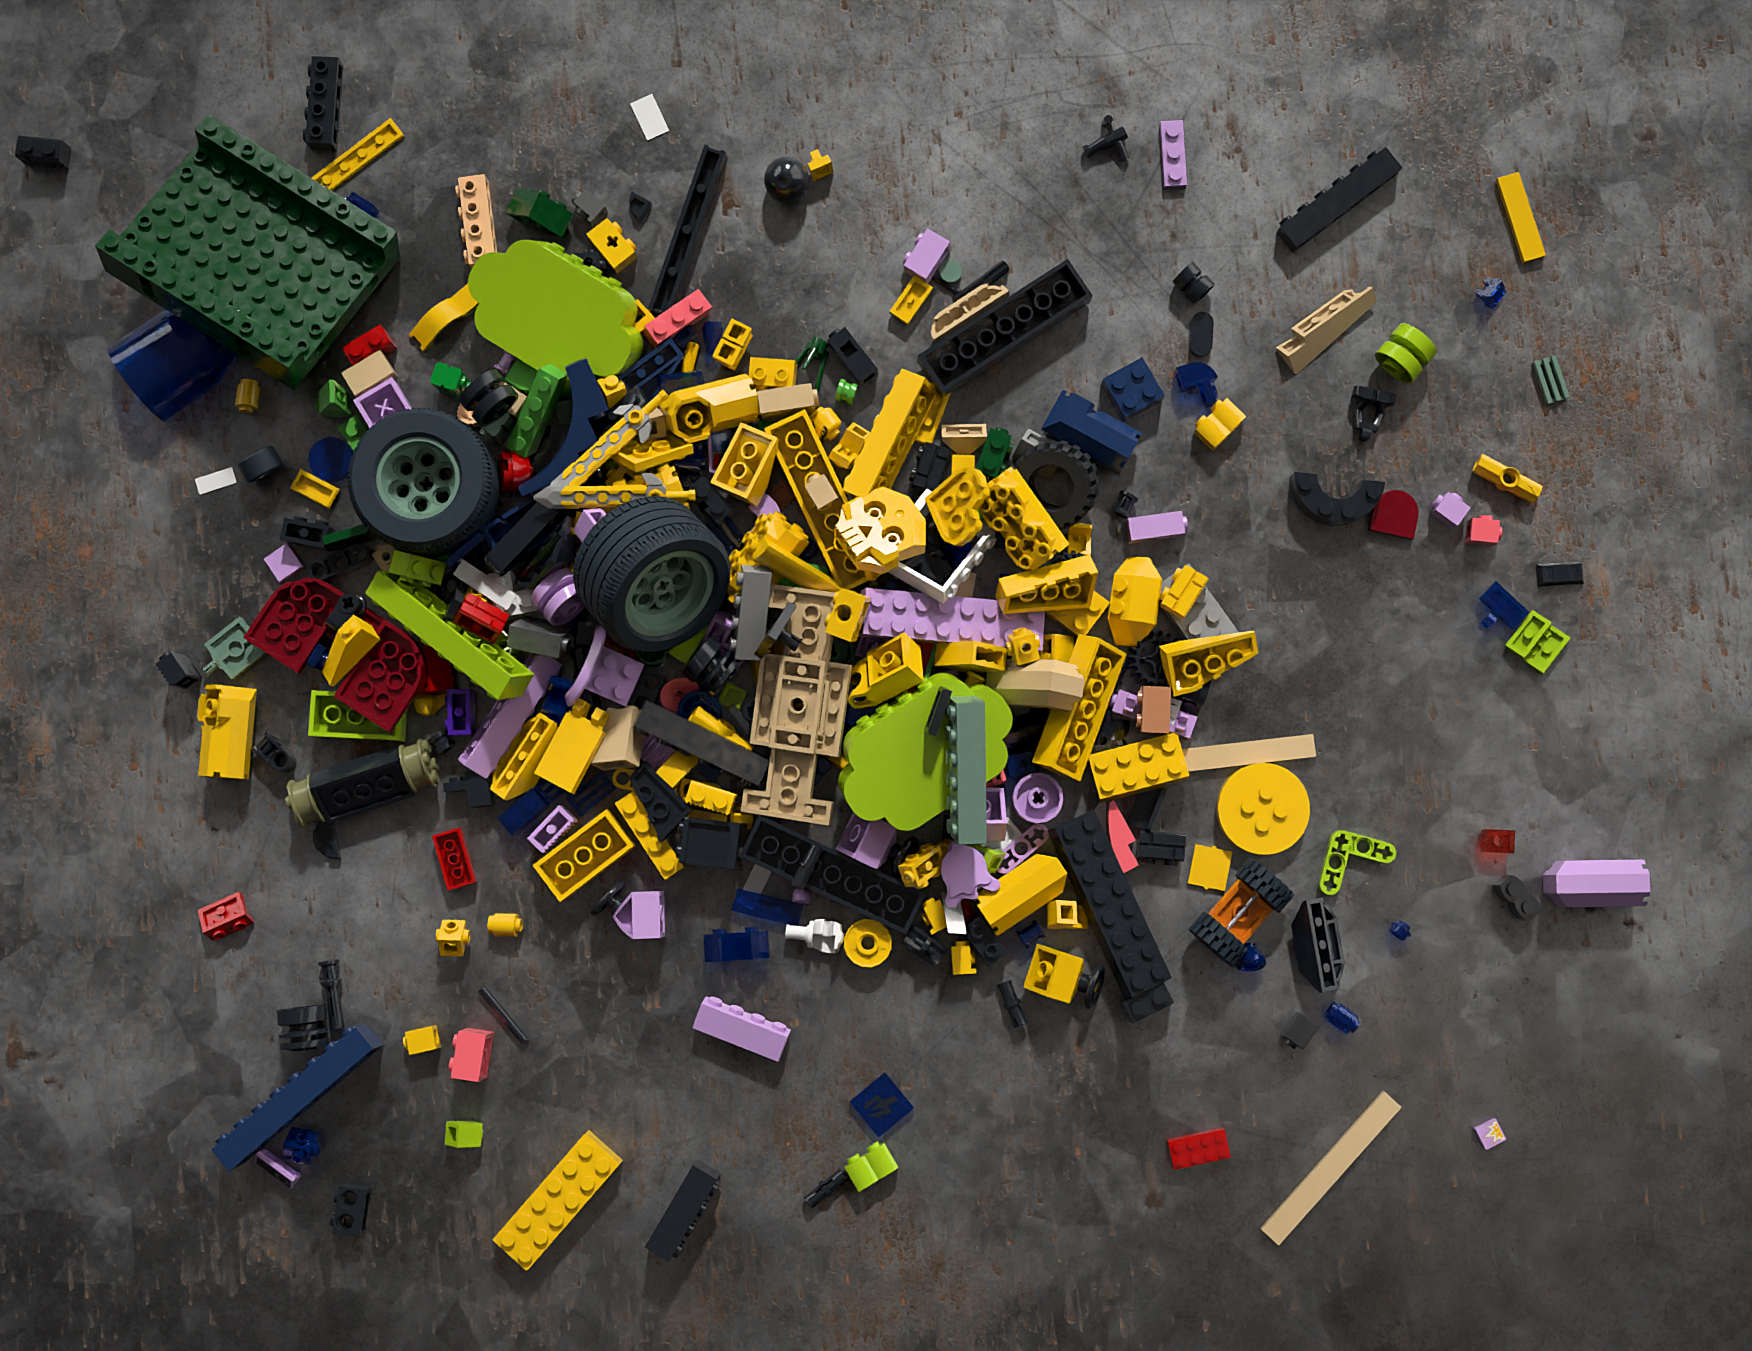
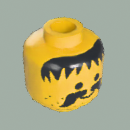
M820 407L809 416L819 440L829 439L831 441L840 434L838 429L841 427V420L831 408Z

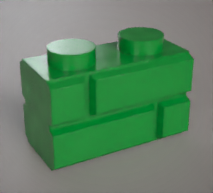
M440 362L435 365L430 379L431 384L440 393L448 396L452 395V397L458 399L465 388L471 383L470 379L461 369L453 366L449 367Z

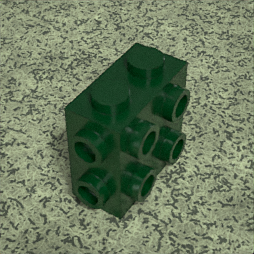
M990 428L976 469L983 473L987 483L1005 471L1007 464L1003 463L1004 459L1009 460L1013 450L1012 435H1009V432L1003 428Z

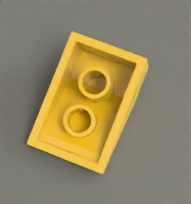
M740 423L710 483L720 491L758 507L768 487L779 438Z

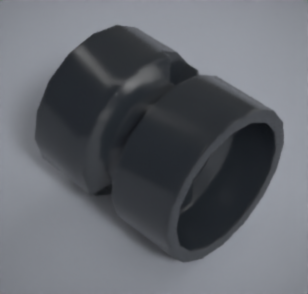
M1194 262L1186 266L1172 282L1181 291H1187L1186 297L1194 305L1215 285L1207 275L1201 276V270Z

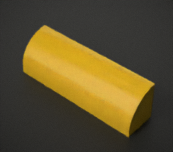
M765 537L752 555V558L802 588L835 593L842 588L838 581Z

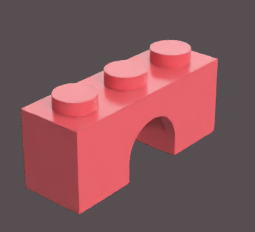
M697 289L644 325L642 334L653 349H656L669 338L673 339L684 327L688 325L693 326L708 316L712 306L701 291Z

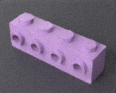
M705 997L693 1025V1028L777 1062L782 1056L791 1032L783 1023L770 1022L765 1020V1017L760 1014L747 1013L743 1008L737 1005L729 1006L724 1004L722 1000L716 997Z

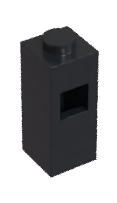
M846 327L841 330L838 328L828 336L827 343L829 348L860 387L878 374L877 367Z

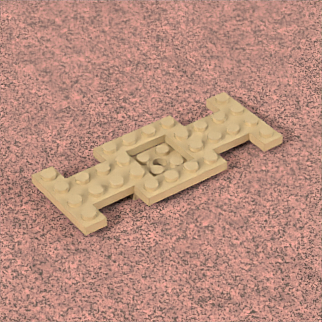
M771 584L768 607L784 609L789 601L796 605V609L788 620L787 630L803 640L795 652L785 645L784 655L766 653L760 660L750 744L771 747L766 791L745 788L743 790L741 812L831 825L834 802L812 799L818 754L840 757L852 670V665L830 662L833 635L825 632L826 626L824 624L827 615L832 613L834 608L832 601L835 592ZM845 608L842 611V617L850 618V610ZM796 698H800L804 703L801 711H796L793 707V701Z

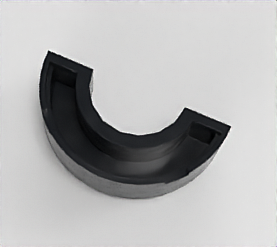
M1294 472L1290 476V489L1295 503L1299 505L1304 514L1310 519L1329 526L1347 525L1365 516L1379 502L1385 487V482L1362 480L1357 484L1355 493L1351 497L1336 499L1329 497L1322 491L1318 483V474Z

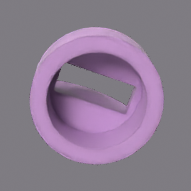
M804 887L802 890L796 888L793 891L792 902L810 903L811 894L808 888Z

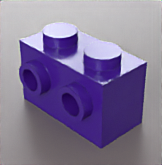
M447 689V695L445 696V708L448 709V718L445 719L446 732H448L449 736L453 737L474 736L476 733L475 691L472 689Z

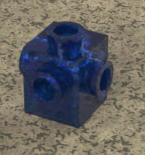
M291 1127L283 1144V1159L291 1160L297 1164L310 1165L313 1158L318 1157L321 1150L319 1133L308 1129Z

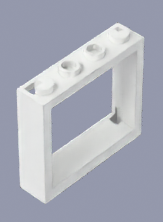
M928 489L915 502V506L924 518L930 512L925 498L932 492ZM980 519L982 529L975 536L981 539L943 587L900 562L898 567L888 572L944 604L948 598L954 597L959 584L968 579L974 565L978 566L985 551L994 546L996 542L995 530L990 528L984 520Z

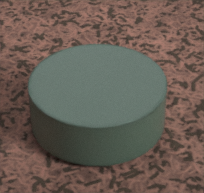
M953 260L945 261L939 271L941 280L948 284L958 282L962 274L960 264Z

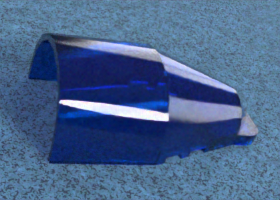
M166 309L160 310L107 347L111 361L120 375L142 403L163 422L218 385L223 379L224 373L230 366H233L238 356Z

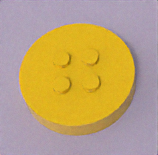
M1270 763L1252 764L1235 771L1221 786L1216 800V817L1222 833L1234 846L1252 854H1275L1288 849L1302 836L1310 816L1309 798L1301 781L1289 770Z

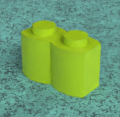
M876 1141L866 1148L868 1152L864 1155L859 1156L857 1153L846 1160L848 1164L844 1168L858 1192L899 1168L884 1142L879 1144Z

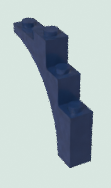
M586 357L565 366L571 384L573 399L572 419L567 437L559 452L548 466L536 476L518 486L521 496L527 494L528 497H532L539 493L541 488L550 486L553 480L580 458L579 452L583 451L584 454L598 441L588 418L592 417L593 420L606 415L605 411L609 410Z

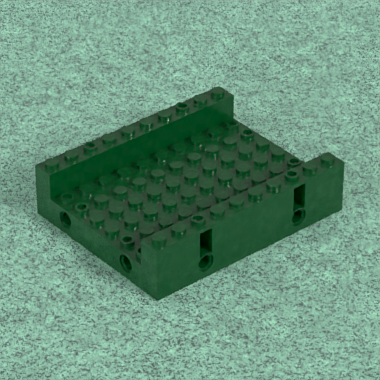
M207 114L194 129L198 145L121 235L109 229L95 247L105 272L295 390L399 260L400 251L397 232Z

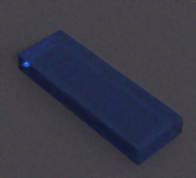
M737 888L731 911L798 926L803 904Z

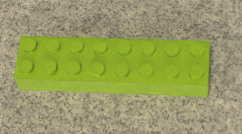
M389 570L377 571L365 592L375 605L383 607L388 611V615L391 618L403 623L407 631L418 635L422 643L434 648L438 656L449 660L454 664L453 667L457 671L469 676L473 684L484 688L489 697L495 700L522 697L535 675L495 642L492 644L452 621L445 619L444 614L447 604L426 587L418 585L416 579L411 583L399 580L400 575L389 573Z

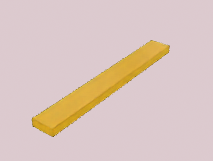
M390 118L314 175L312 179L333 191L402 139L404 135Z

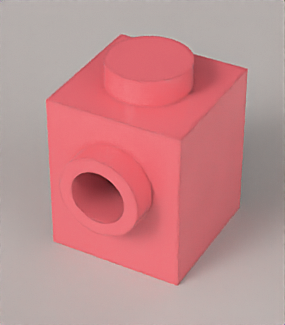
M1488 515L1471 518L1467 521L1465 543L1486 546L1497 544L1498 540L1500 541L1502 537V527H1499L1500 520H1493V517Z

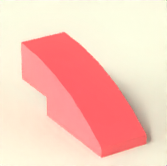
M1112 800L1107 803L1108 840L1123 873L1138 866L1128 844L1136 840L1115 801Z

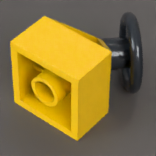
M1037 943L1023 987L1066 1003H1070L1077 991L1086 993L1084 1004L1087 1009H1091L1101 992L1105 967L1098 965L1094 969L1092 976L1084 974L1082 958Z

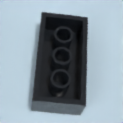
M697 1159L645 1248L668 1262L672 1256L677 1258L685 1244L682 1238L690 1236L698 1222L694 1220L695 1216L701 1217L709 1203L706 1197L708 1195L713 1196L721 1183L718 1179L721 1173Z

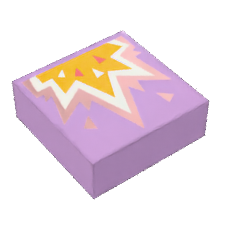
M1495 1118L1473 1128L1485 1150L1506 1140Z

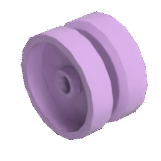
M567 568L559 569L548 575L539 583L531 596L532 603L539 611L544 612L543 615L552 626L567 623L585 608L576 593L573 572Z
M1029 774L1019 780L1013 789L1011 797L1013 809L1026 822L1034 824L1048 822L1056 817L1062 808V788L1054 778L1047 774ZM1035 794L1040 795V802L1035 803L1033 801Z

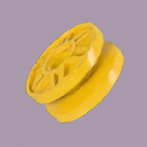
M863 919L855 922L848 929L844 937V949L853 963L861 967H874L881 964L889 956L892 949V937L884 924L873 919ZM866 936L872 937L875 942L874 947L870 950L862 946V940Z

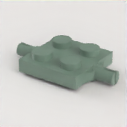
M239 616L204 644L213 659L211 663L203 668L208 676L220 668L226 672L231 680H235L267 654L243 638L250 626L242 617Z

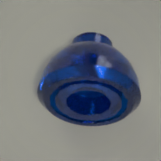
M1244 943L1248 950L1235 964V967L1241 971L1263 969L1267 964L1264 954L1256 948L1255 943Z

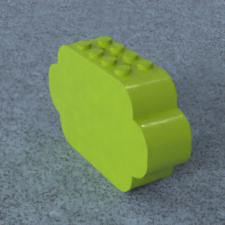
M520 240L513 243L506 253H486L476 261L468 278L469 291L472 297L479 303L475 311V325L479 333L495 345L536 370L551 364L566 372V365L586 357L596 380L610 375H620L638 362L643 352V339L639 331L632 326L637 316V304L633 296L621 288L622 283L616 279L603 277L601 270L594 266L588 267L583 265V259L574 254L570 256L564 253L565 249L554 242L551 244L543 241ZM569 378L564 387L571 388Z
M938 673L928 679L923 677V682L915 685L909 691L905 690L896 695V700L890 704L887 702L876 708V713L870 717L866 715L856 722L857 725L844 738L843 753L848 764L842 769L838 779L839 790L853 812L858 817L868 821H875L885 817L896 829L909 831L920 827L947 809L946 797L950 796V787L946 786V773H949V764L946 763L945 752L949 750V740L946 741L945 727L949 726V717H946L944 713L937 736L929 734L924 729L940 686L950 689L952 691L951 696H977L985 702L986 782L997 776L1007 763L1008 751L1002 739L1009 733L1013 717L1003 697L987 685L981 683L966 685L951 674Z

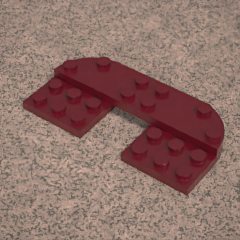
M303 578V580L287 582L270 596L243 638L301 674L324 637L327 636L334 641L337 633L327 628L325 623L340 597L345 593L322 580L314 578ZM366 607L360 619L372 625L380 640L349 671L334 697L392 733L416 694L420 696L427 678L426 658L421 646L412 636Z

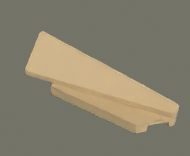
M1367 287V289L1360 293H1354L1352 289L1344 290L1291 328L1295 337L1277 346L1276 350L1293 373L1298 374L1377 302L1373 288Z

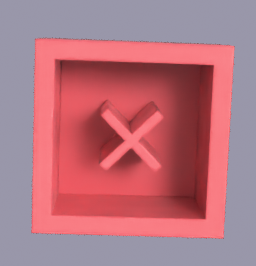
M465 1028L458 1031V1035H454L452 1048H455L454 1058L451 1057L449 1062L451 1078L475 1082L487 1078L494 1032Z

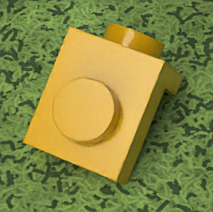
M1076 523L1073 526H1069L1067 538L1069 543L1067 546L1068 554H1071V550L1076 552V555L1080 552L1083 556H1091L1092 525Z

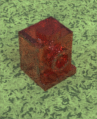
M1481 829V833L1478 835V847H1481V852L1513 854L1515 850V830ZM1496 837H1499V845L1494 843Z

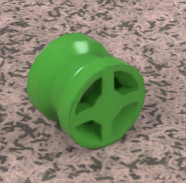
M841 378L835 400H844L848 404L853 405L859 384L855 382L850 384Z

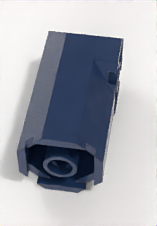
M1062 390L1040 433L1052 440H1056V442L1067 441L1070 446H1079L1081 448L1080 452L1083 454L1087 453L1091 457L1089 460L1120 475L1142 433L1102 412L1100 409L1096 412L1093 410L1095 405L1076 393L1071 392L1070 396H1066L1067 391Z

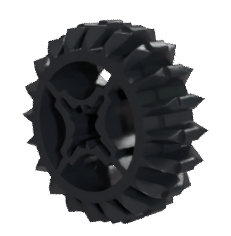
M1162 630L1158 631L1157 637H1155L1153 631H1150L1149 639L1146 636L1142 642L1137 641L1138 648H1129V651L1134 653V655L1126 657L1127 660L1133 661L1132 664L1127 665V668L1135 669L1130 674L1131 677L1136 675L1140 677L1136 680V684L1141 683L1143 680L1145 681L1143 686L1152 684V686L1156 687L1157 685L1166 687L1165 683L1169 686L1167 678L1159 679V674L1163 667L1162 663L1157 668L1156 663L1150 659H1154L1158 654L1159 660H1161L1159 646L1178 642L1179 638L1176 637L1173 641H1170L1171 633L1168 632L1165 638H1162ZM1156 643L1152 655H1140L1146 645ZM1140 663L1146 664L1151 668L1152 678L1143 672Z

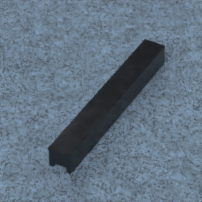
M704 144L648 306L649 312L654 317H658L678 303L728 158L724 150L718 151Z

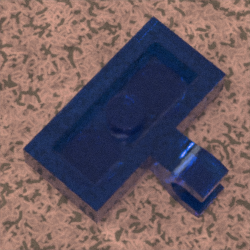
M1497 581L1493 582L1478 598L1491 610L1480 622L1486 629L1491 627L1498 618L1511 629H1514L1529 613Z

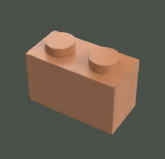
M1141 687V691H1137V705H1140V714H1136V728H1140L1139 733L1169 734L1171 687Z

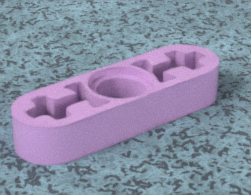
M1035 824L1006 847L1003 851L1006 853L1010 849L1012 855L1018 858V861L1014 863V860L1011 859L1007 863L1008 869L1004 867L998 868L997 872H1010L1045 843L1049 837L1048 828L1043 824ZM1035 828L1038 830L1043 829L1044 833L1042 835L1044 838L1042 840L1039 838L1035 839L1033 843L1036 846L1032 848L1030 842L1024 839V836L1028 835L1030 839L1035 834L1033 831ZM1018 842H1024L1027 845L1028 850L1026 854L1018 855L1015 852L1014 847ZM1006 853L1003 859H1006L1009 856V854Z

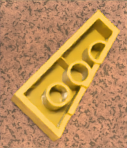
M1086 555L1035 570L1006 576L998 580L996 599L1003 614L1087 608L1091 606L1098 571L1091 556Z

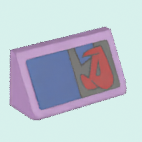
M731 430L713 432L708 437L709 473L711 476H714L731 442Z

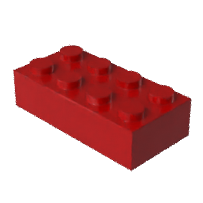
M459 827L433 835V842L447 890H454L478 882L463 829Z
M1223 1127L1167 1139L1174 1170L1231 1158Z

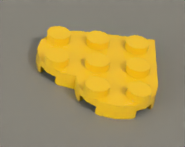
M962 467L925 498L944 541L962 547L970 542L976 533L981 531L982 522L980 521L978 509L989 498L990 491L987 488L986 478L979 469Z

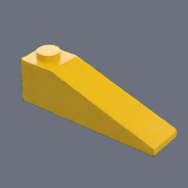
M1255 631L1183 640L1159 646L1163 670L1173 696L1197 691L1202 688L1203 684L1212 679L1219 678L1223 672L1232 667H1237L1258 654Z

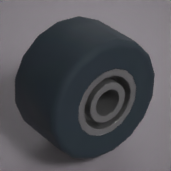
M271 445L243 459L237 466L246 481L251 483L281 467L283 462Z

